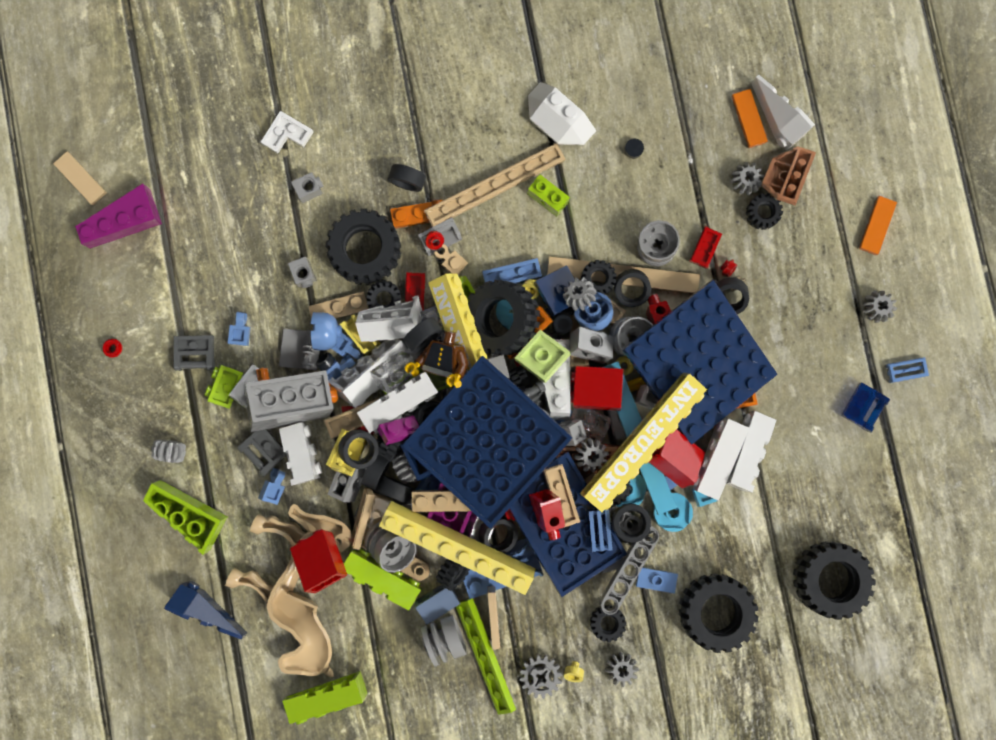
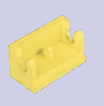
M353 314L348 321H343L340 325L367 356L381 343L378 340L374 342H361L355 324L358 315L355 316Z
M341 429L326 465L334 471L352 477L355 468L348 466L338 453L341 438L350 431ZM356 438L350 443L348 455L351 459L359 461L367 443L366 439Z

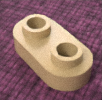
M415 556L413 561L401 572L415 580L422 581L429 576L430 566L427 562ZM417 568H422L423 574H418Z

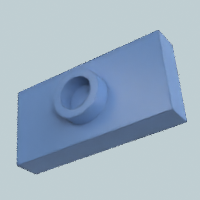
M643 567L637 576L636 587L675 594L678 574Z

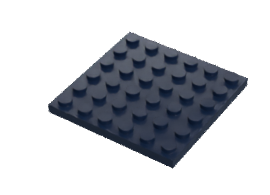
M714 280L709 281L622 349L658 401L682 373H690L707 389L704 392L703 399L699 403H695L691 408V413L686 418H682L678 423L677 429L688 439L691 445L778 375Z
M481 356L460 380L462 383L461 387H454L402 446L491 529L573 437L489 360Z

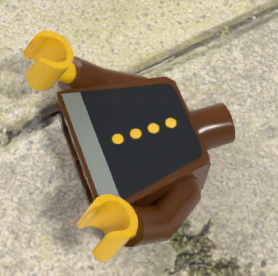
M445 330L443 340H432L415 359V364L412 362L406 364L405 371L410 373L412 370L411 374L415 377L419 375L418 368L420 367L422 371L446 377V383L449 387H452L454 383V386L459 388L462 385L459 379L463 378L469 363L464 346L454 344L456 332Z

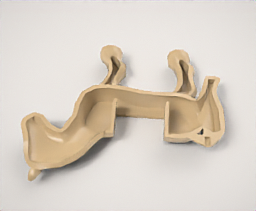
M296 504L290 507L288 515L300 523L308 532H303L301 527L295 522H284L273 515L266 518L258 514L250 527V532L257 535L263 532L280 534L290 541L292 547L296 545L297 541L307 539L316 530L323 529L333 533L340 554L353 542L351 531L345 523L325 515L305 513ZM292 554L284 573L273 586L265 582L256 571L251 570L243 573L234 568L229 574L225 586L233 589L242 585L255 589L265 600L270 619L279 627L290 632L301 645L296 650L283 654L278 659L280 670L285 674L317 676L324 673L329 677H333L334 673L329 666L332 656L331 642L325 628L317 617L318 605L312 600L293 592L299 579V574Z

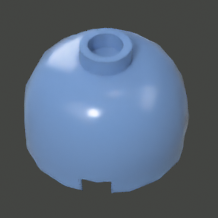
M596 292L597 294L594 295L596 301L590 302L591 307L585 306L584 311L579 307L574 312V315L581 327L600 331L610 324L614 313L611 300L607 295Z
M313 312L311 324H313V331H311L312 348L314 350H329L337 344L338 337H342V326L338 325L337 319L329 313Z

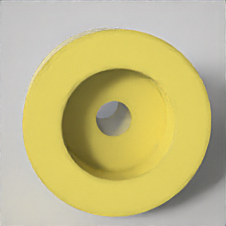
M527 279L522 285L525 287V290L530 291L533 295L531 299L537 298L540 294L534 285L536 279Z
M574 661L571 666L565 667L564 678L570 682L583 681L584 670L579 668L578 662Z

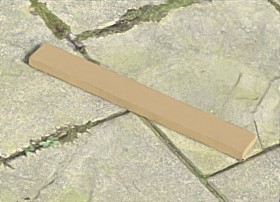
M557 143L427 208L424 210V213L431 226L434 227L564 162L565 157Z
M549 257L547 275L567 265L573 277L581 280L585 266L591 261ZM611 264V267L615 269L614 272L617 277L628 269H638L644 272L649 278L652 289L694 294L699 289L700 274ZM595 271L591 275L592 282L605 283L606 276L601 271ZM635 277L626 279L622 284L624 286L644 288L643 282Z

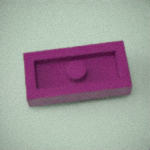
M409 416L380 424L377 430L385 445L409 439L417 430L419 424L414 416Z

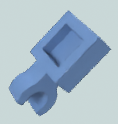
M236 313V324L229 326L228 344L249 346L251 327L245 326L247 322L246 313Z
M343 333L342 337H338L337 344L331 348L342 357H345L348 353L358 360L363 355L352 347L354 341Z
M347 354L340 363L335 360L326 370L328 380L332 377L335 380L342 375L341 371L345 368L349 369L355 364L354 359Z
M273 468L270 473L271 480H265L258 499L278 505L285 488L281 485L285 472Z

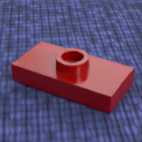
M705 226L689 262L707 269L722 233Z
M406 272L405 302L412 301V297L418 296L422 312H424L425 273Z

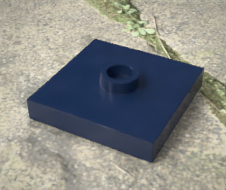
M567 265L534 282L552 316L569 308L563 298V294H565L564 287H569L568 281L573 283L575 278Z

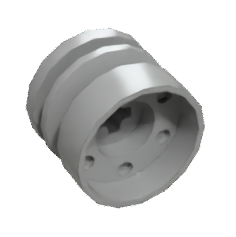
M657 220L650 222L643 228L639 236L637 250L640 258L650 266L659 267L666 265L673 259L679 248V233L667 221ZM655 242H656L658 245L661 244L660 249H658V247H655V248H654Z
M625 317L617 320L609 332V336L614 337L613 350L619 355L626 356L622 349L653 326V324L641 317ZM627 334H630V336L632 337V340H629V337H627Z
M379 521L367 532L365 548L385 571L393 573L401 571L413 561L416 554V544L379 527L381 523Z
M454 615L440 620L442 629H438L434 622L430 624L432 632H430L427 625L421 627L425 651L435 667L440 665L439 655L444 663L448 662L447 652H450L454 659L467 655L465 642Z

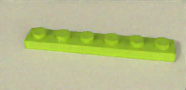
M470 598L459 601L460 604L456 606L496 711L498 715L512 713L516 710V707L492 650L474 600Z

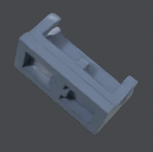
M440 585L415 601V608L427 625L458 606L460 602L454 590L449 591Z

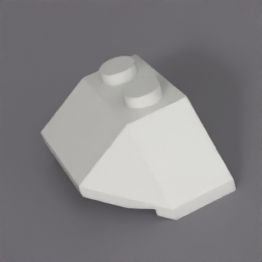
M540 82L528 95L530 121L559 145H584L596 132L585 113L556 87Z

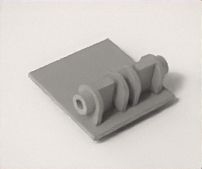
M283 330L279 367L307 370L318 369L316 362L319 359L320 350L312 348V330Z

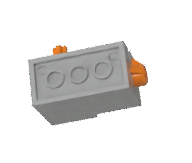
M260 368L256 370L258 381L245 384L244 396L251 432L328 418L334 409L333 403L338 401L337 390L328 382L326 370L270 379L268 368Z

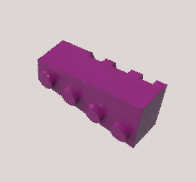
M141 184L75 227L81 244L91 249L161 225L162 222L151 189Z

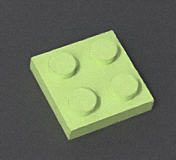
M539 330L515 357V361L546 383L571 354L570 351L542 330Z

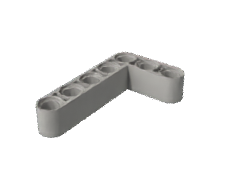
M611 506L609 508V517L610 512L614 509H617L618 506ZM625 512L620 517L619 524L622 530L633 535L642 529L643 521L629 512ZM630 520L636 521V528L633 530H628L627 523ZM651 526L650 528L653 531V538L651 540H645L644 538L639 542H633L629 547L627 555L624 556L599 600V605L604 613L613 615L620 608L658 542L659 533L654 527ZM638 547H642L644 551L641 557H635L634 551ZM627 565H633V572L625 574L624 568ZM617 582H623L624 588L620 592L614 590ZM608 599L614 601V605L610 609L604 608V603Z

